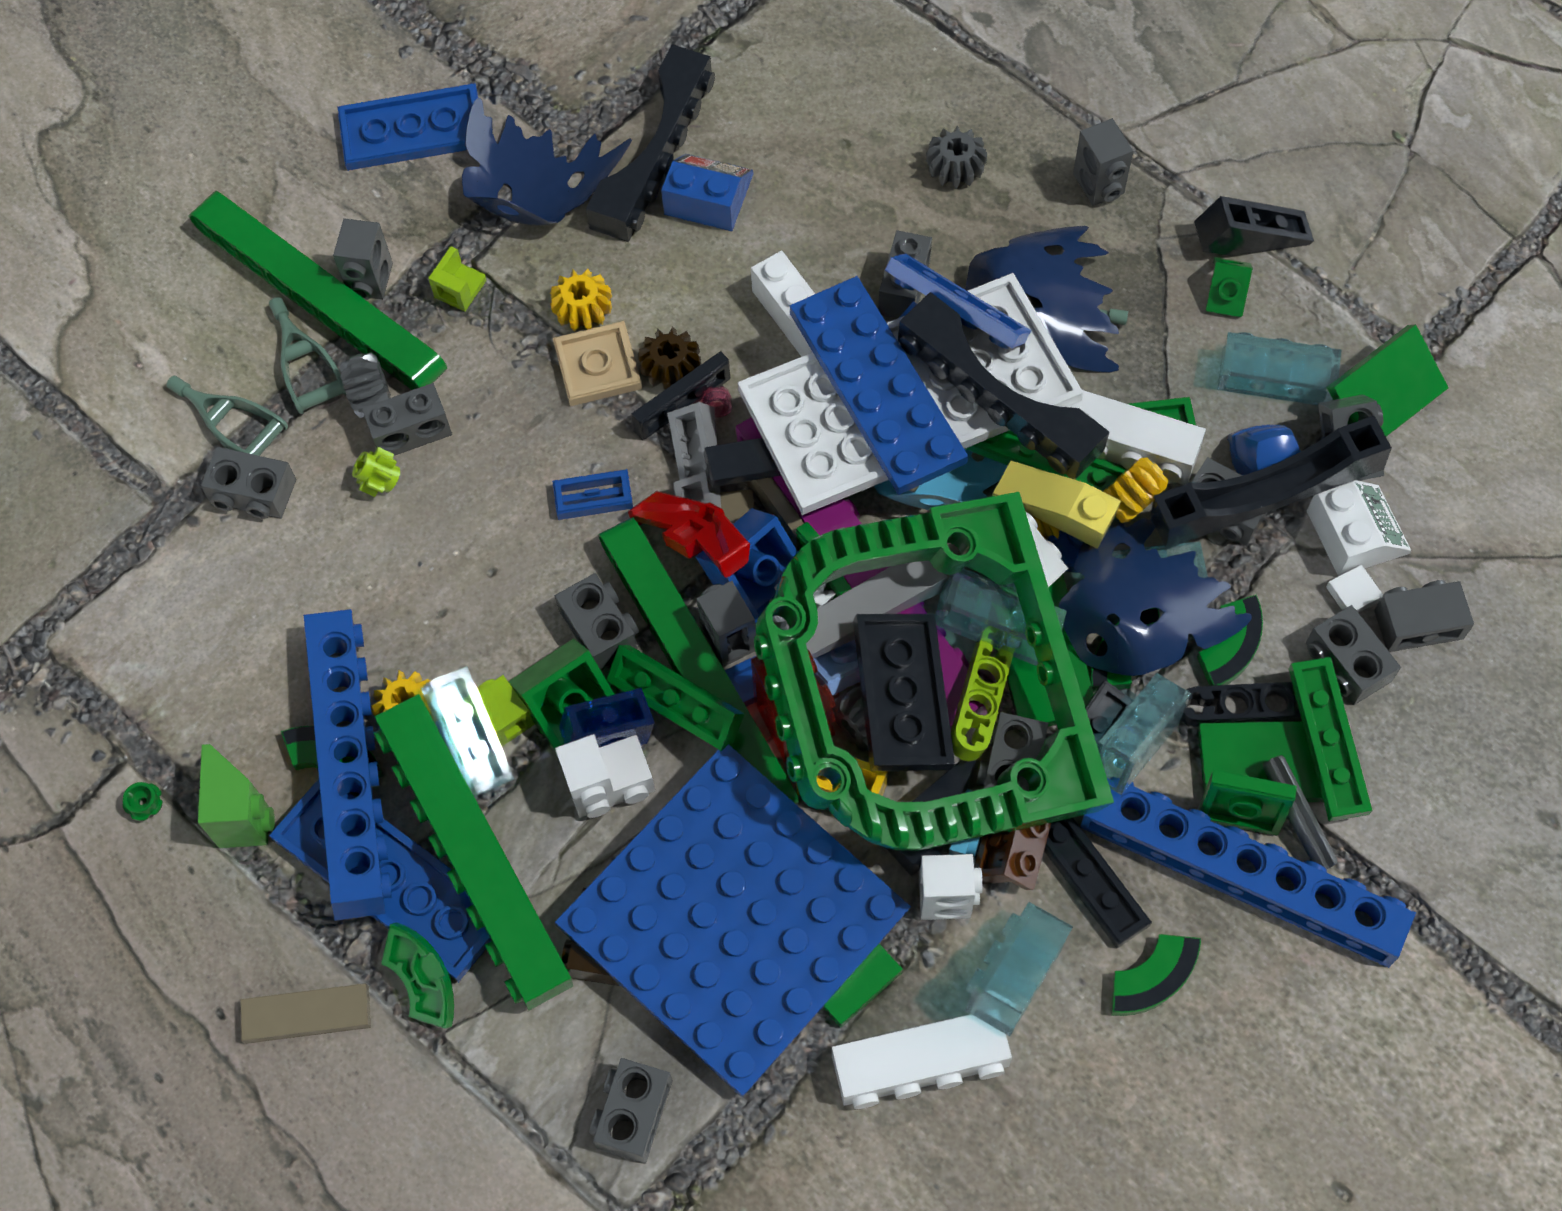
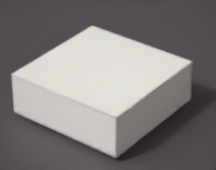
M1362 564L1329 581L1326 586L1342 610L1353 605L1358 613L1378 603L1383 595Z

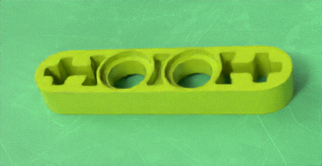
M993 625L987 627L974 646L951 728L953 753L961 760L974 761L978 759L986 750L991 740L1015 650L1013 635L1002 626ZM992 641L997 643V649L999 650L995 657L989 656L993 649ZM984 669L991 672L995 677L996 683L984 682L979 677L978 670ZM975 700L982 703L986 707L987 715H978L973 712L969 706V701ZM970 728H976L971 739L973 745L967 743V737L965 736Z

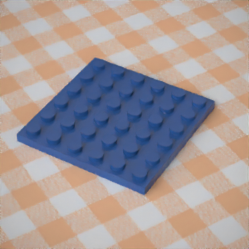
M728 744L723 751H716L555 921V925L743 1098L902 919L911 906Z

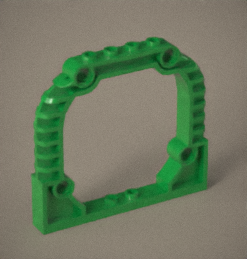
M1020 492L931 507L926 513L839 528L811 540L795 554L780 578L774 599L757 619V635L754 637V648L758 659L764 660L767 676H765L766 693L771 701H775L778 712L775 721L777 734L781 741L786 742L789 757H787L786 761L788 775L792 782L797 783L799 794L808 806L815 809L829 808L832 815L843 826H848L870 843L894 850H922L1007 830L1012 832L1099 812L1114 803ZM947 543L955 545L960 555L951 552ZM918 561H930L938 572L946 575L956 574L966 566L985 575L999 586L1014 583L1026 621V639L1028 644L1034 648L1038 661V679L1046 688L1058 731L1045 739L1036 759L1024 758L1017 761L1001 773L994 787L927 802H896L868 790L857 760L846 750L833 745L806 646L808 641L814 636L818 626V611L813 594L823 584L847 574ZM773 616H780L785 619L789 629L783 630L778 628L773 622ZM1017 775L1027 780L1029 791H1025L1019 786ZM817 776H824L830 780L832 792H825L818 786Z

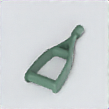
M276 297L271 299L269 306L275 319L280 322L282 329L281 370L286 387L298 413L304 414V410L343 393L346 396L341 374L330 355L319 343L299 330L288 317L289 312L282 298ZM293 340H299L298 342L291 345V342ZM315 351L327 363L337 380L296 397L290 379L289 361Z
M175 375L171 376L167 381L166 386L168 389L181 397L186 396L196 406L208 429L227 449L260 456L282 430L286 431L288 428V424L280 416L245 398L202 393L192 389L190 384ZM211 405H214L207 413V408ZM232 408L248 411L269 421L245 450L231 442L216 428L217 424Z

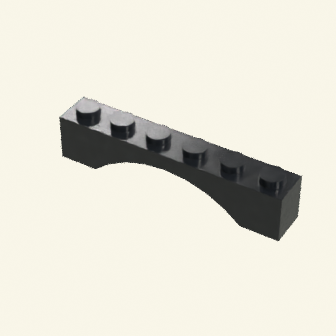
M671 45L658 70L660 92L664 106L656 134L646 149L632 163L619 172L600 180L586 207L589 229L626 242L630 241L635 230L639 231L641 229L648 203L655 201L659 192V182L663 174H668L671 163L674 160L673 154L676 148L683 146L687 137V127L691 119L696 120L699 115L701 99L705 92L709 93L714 85L715 73L712 72L711 56L677 45Z
M933 293L927 294L900 320L898 342L907 354L917 356L929 366L931 372L936 377L942 380L946 379L953 384L965 400L977 403L988 413L994 423L1007 427L1017 435L1023 446L1029 450H1036L1046 458L1049 465L1056 472L1066 474L1071 479L1076 480L1105 450L1110 432L1080 408L1059 407L1037 402L1016 393L999 382L982 366L971 350L963 332L960 314Z
M1373 415L1338 428L1305 450L1264 469L1222 481L1190 482L1154 495L1150 517L1165 548L1169 549L1384 470L1392 447L1376 417Z

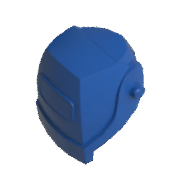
M1285 425L1252 426L1229 434L1227 439L1230 443L1232 464L1236 472L1242 476L1269 467L1301 452L1292 430L1285 427Z

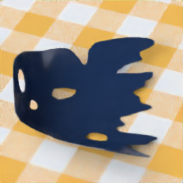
M477 98L470 110L465 145L469 155L480 166L466 167L463 170V195L479 206L511 222L528 225L555 224L565 217V213L580 206L595 192L600 180L607 178L621 160L632 139H627L619 146L599 157L601 141H598L596 134H593L575 161L567 163L566 155L558 158L554 157L552 131L550 129L540 137L532 136L526 139L523 136L521 127L515 125V119L511 115L507 116L505 128L497 144L493 135L492 117L484 115L483 101ZM584 172L585 175L581 182L575 188H570L567 182L572 174ZM504 184L509 185L512 189V201L510 202L498 198V192Z
M1088 226L1063 227L1022 235L1009 240L1008 247L993 248L975 255L969 265L966 291L1014 273L1025 294L1039 299L1042 303V308H1035V311L1067 365L1095 372H1114L1119 370V365L1105 356L1108 348L1092 341L1083 332L1086 330L1119 334L1117 326L1110 322L1109 316L1097 308L1103 303V296L1112 293L1113 290L1081 276L1080 273L1083 270V266L1074 263L1077 258L1108 254V251L1100 248L1097 244L1077 241L1089 229ZM1059 245L1063 247L1064 252L1059 255H1050L1044 250V247Z
M1114 517L1098 549L1083 542L1074 564V570L1084 575L1085 578L1073 585L1059 603V617L1079 658L1086 665L1093 668L1128 676L1147 674L1179 661L1186 650L1189 633L1193 635L1197 646L1207 649L1241 631L1251 621L1252 616L1250 613L1236 614L1234 606L1221 609L1206 607L1220 594L1230 589L1231 585L1226 581L1219 582L1213 577H1199L1198 568L1194 564L1195 551L1161 558L1157 549L1146 550L1144 543L1156 528L1152 519L1142 518L1129 527H1125L1124 523H1121ZM1120 543L1130 547V552L1124 559L1112 556L1115 547ZM1158 608L1163 611L1159 620L1149 626L1140 620L1143 610ZM1109 614H1116L1119 617L1120 622L1118 626L1107 620ZM1089 634H1098L1106 641L1108 649L1105 655L1096 656L1089 651L1086 646V638Z

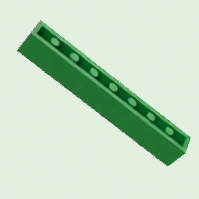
M418 694L374 716L380 729L373 732L384 754L392 751L398 764L391 768L402 789L410 785L416 799L410 801V804L419 822L423 823L428 820L434 834L428 838L438 858L447 856L453 869L448 871L447 875L457 894L465 891L472 905L465 909L477 931L484 927L491 941L485 944V947L496 967L504 964L511 978L504 981L515 1004L523 1000L528 1011L572 988L573 982L569 972L420 695Z

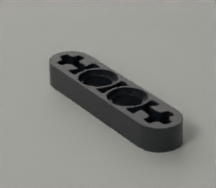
M1292 682L1195 686L1185 690L1177 704L1178 717L1183 723L1192 727H1198L1200 723L1302 721L1299 708L1297 710L1294 709L1297 700L1294 695ZM1271 694L1280 695L1285 699L1287 708L1281 712L1272 711L1267 707L1265 697ZM1231 696H1238L1246 702L1247 710L1240 714L1232 713L1226 708L1225 700ZM1215 697L1218 698L1216 708L1218 714H1214L1215 706H1211ZM1192 699L1197 700L1199 706H1207L1202 709L1201 714H1195L1194 709L1188 707Z

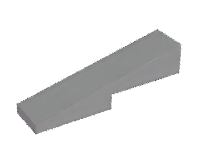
M697 402L667 413L680 478L679 481L673 482L675 496L704 503L710 502L721 508L720 486L712 487L703 455L704 447L717 445L714 407Z
M918 561L891 566L817 608L818 626L814 636L806 644L810 660L855 640L853 620L856 614H897L940 594L948 578L947 575L938 572L930 561Z

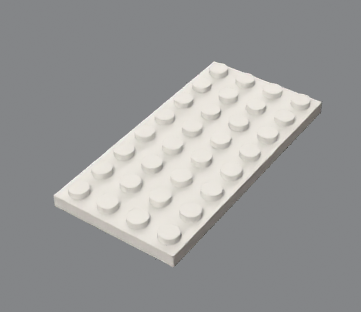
M1014 273L968 290L971 294L1032 330L1025 344L1013 349L1010 347L1009 349H1004L989 340L990 335L979 328L971 329L962 324L963 332L971 350L986 370L999 382L1016 393L1037 402L1067 407L1082 400V389ZM903 317L887 323L897 341L899 322ZM813 352L738 382V391L802 515L889 480ZM905 352L964 449L1009 430L1005 426H999L994 423L988 413L977 403L965 400L958 389L949 381L936 377L931 372L929 366L920 358Z

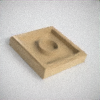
M624 321L553 338L570 407L642 389Z

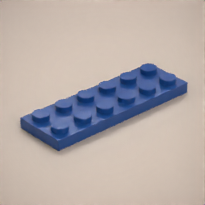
M858 276L790 305L791 317L898 495L967 464L968 454Z
M318 779L269 836L274 842L329 883L320 783ZM347 793L342 798L354 799L356 797ZM383 818V823H376L377 836L385 835L388 860H381L380 868L381 873L389 872L392 898L384 899L386 914L372 915V917L388 929L390 924L397 922L423 936L441 957L449 976L459 983L486 950L485 944L489 943L491 939L484 927L477 931L465 909L471 906L472 903L465 891L457 894L447 875V872L452 869ZM352 829L346 835L351 837L359 836L364 830ZM356 866L349 872L358 875L366 872L369 868L366 866Z

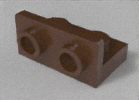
M1051 823L1012 832L1007 830L982 836L974 868H981L982 884L1011 882L1024 890H1033Z

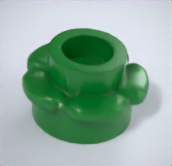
M137 782L130 785L123 795L122 806L125 813L131 814V818L136 821H145L150 815H156L161 810L163 801L160 799L161 790L152 783ZM142 799L147 800L144 805H140Z

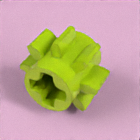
M377 447L375 452L370 451L368 453L364 451L359 455L352 471V476L357 479L356 483L360 484L358 490L376 497L378 492L383 493L385 491L389 493L395 487L400 476V467L396 466L397 461L393 459V453Z

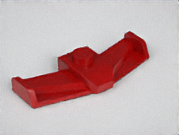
M655 491L628 510L629 517H633L638 525L644 523L667 529L662 533L666 546L690 559L704 551L726 578L748 563L750 543L725 516L723 509L710 502L704 503Z

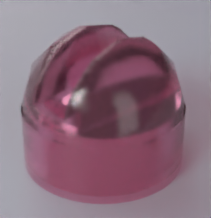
M720 385V388L710 386L704 391L702 403L714 407L715 417H724L732 411V397L727 388Z

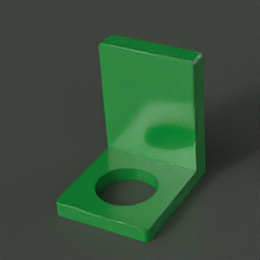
M1214 257L1213 264L1215 267L1206 311L1242 317L1253 267L1251 263Z

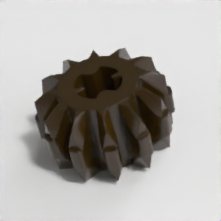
M673 326L669 334H663L657 328L655 332L656 339L645 337L643 342L644 348L639 349L638 359L641 362L640 372L643 377L649 378V383L652 387L662 383L663 389H667L702 364L697 341H691L687 331L677 335V331Z

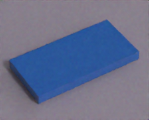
M476 83L337 106L347 171L466 151L465 139L468 118L472 105L478 98Z

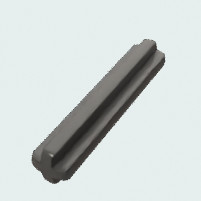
M1279 755L1266 761L1263 764V769L1270 781L1297 786L1296 799L1290 809L1288 818L1310 861L1316 862L1326 869L1333 867L1337 864V858L1285 757Z

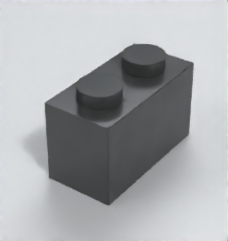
M1436 580L1425 584L1422 588L1407 590L1406 587H1396L1386 591L1374 609L1385 647L1389 652L1464 640L1474 625L1460 581L1446 583L1444 580Z

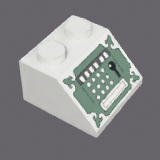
M1354 480L1313 496L1307 513L1338 576L1361 564L1365 569L1410 554L1411 549L1379 485Z

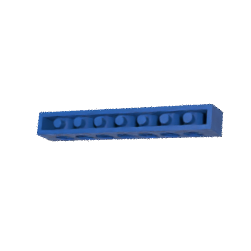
M351 609L306 614L303 616L330 898L334 920L386 914L384 899L392 898L389 872L381 873L380 861L388 860L385 835L377 836L376 823H383L384 820L381 798L373 799L372 787L380 786L377 762L369 763L368 751L376 750L373 726L365 727L364 716L372 715L369 691L361 692L360 684L361 681H368L365 657H357V648L364 647L362 624L353 623ZM335 653H343L340 657H329ZM338 687H347V688H348V689H346L345 691H342V692H334V691H333L335 688H338ZM343 721L352 722L349 726L346 727L336 726L338 723ZM347 756L356 758L349 763L339 762L340 759ZM350 792H357L360 794L358 797L354 799L342 798L345 794ZM352 829L364 830L359 836L351 837L346 835ZM356 866H366L369 868L366 872L358 875L349 872Z
M1106 774L1114 803L1099 812L1086 814L1082 819L1080 828L1388 968L1399 958L1416 912L1407 909L1406 904L1391 896L1380 897L1367 891L1365 885L1356 880L1337 878L1327 873V869L1316 862L1299 861L1288 856V852L1278 845L1271 843L1261 844L1250 839L1249 835L1240 828L1234 826L1223 827L1210 821L1211 818L1204 812L1196 809L1185 810L1172 804V800L1164 794L1158 792L1147 793L1134 787L1135 785L1131 780L1120 775H1112L1111 777ZM1133 808L1139 812L1141 819L1136 821L1128 820L1122 815L1121 809ZM1171 825L1178 831L1179 836L1176 838L1166 837L1161 833L1159 826ZM1198 843H1211L1216 848L1217 854H1204L1200 851ZM1237 860H1249L1255 866L1256 872L1246 873L1242 871L1237 865ZM1284 876L1289 878L1293 882L1295 890L1287 891L1279 887L1276 877ZM1315 894L1327 895L1332 900L1334 908L1327 909L1320 906L1316 901ZM1362 911L1367 913L1373 921V926L1367 927L1360 924L1356 919L1355 912Z

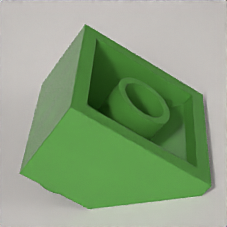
M203 744L201 749L198 824L219 848L268 845V832L273 831L275 827L273 808L268 806L263 794H259L250 780L212 745Z

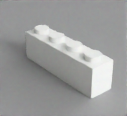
M781 250L751 267L752 292L802 357L812 353V350L790 315V305L815 293Z
M1082 390L1083 397L1081 401L1067 406L1080 408L1110 432L1105 450L1097 457L1098 459H1104L1128 469L1140 458L1147 457L1163 471V475L1168 479V483L1185 485L1189 482L1206 431L1205 428Z
M999 1008L832 1047V1059L843 1105L853 1104L854 1109L874 1106L879 1103V1097L895 1094L896 1099L910 1098L920 1094L921 1087L937 1084L938 1089L952 1088L962 1084V1078L976 1074L979 1075L981 1080L994 1078L1004 1074V1068L1009 1067L1012 1060Z

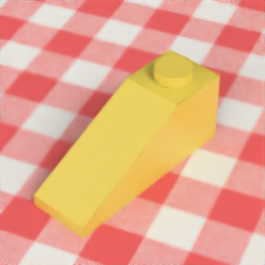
M1010 461L992 496L1020 492L1025 511L1030 515L1097 549L1121 503L1120 500L1087 483L1014 461Z

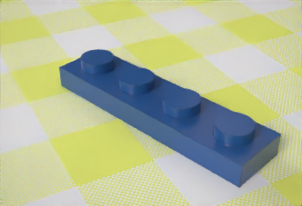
M906 253L891 257L885 269L886 272L895 276L894 281L899 286L912 291L916 289L924 295L930 292L960 314L961 323L964 326L983 330L990 335L989 340L1001 348L1009 349L1010 347L1013 349L1025 344L1032 331Z

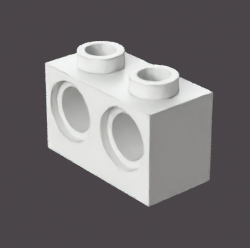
M973 854L922 856L919 875L921 920L971 918L973 905H980V893H982L981 868H974Z

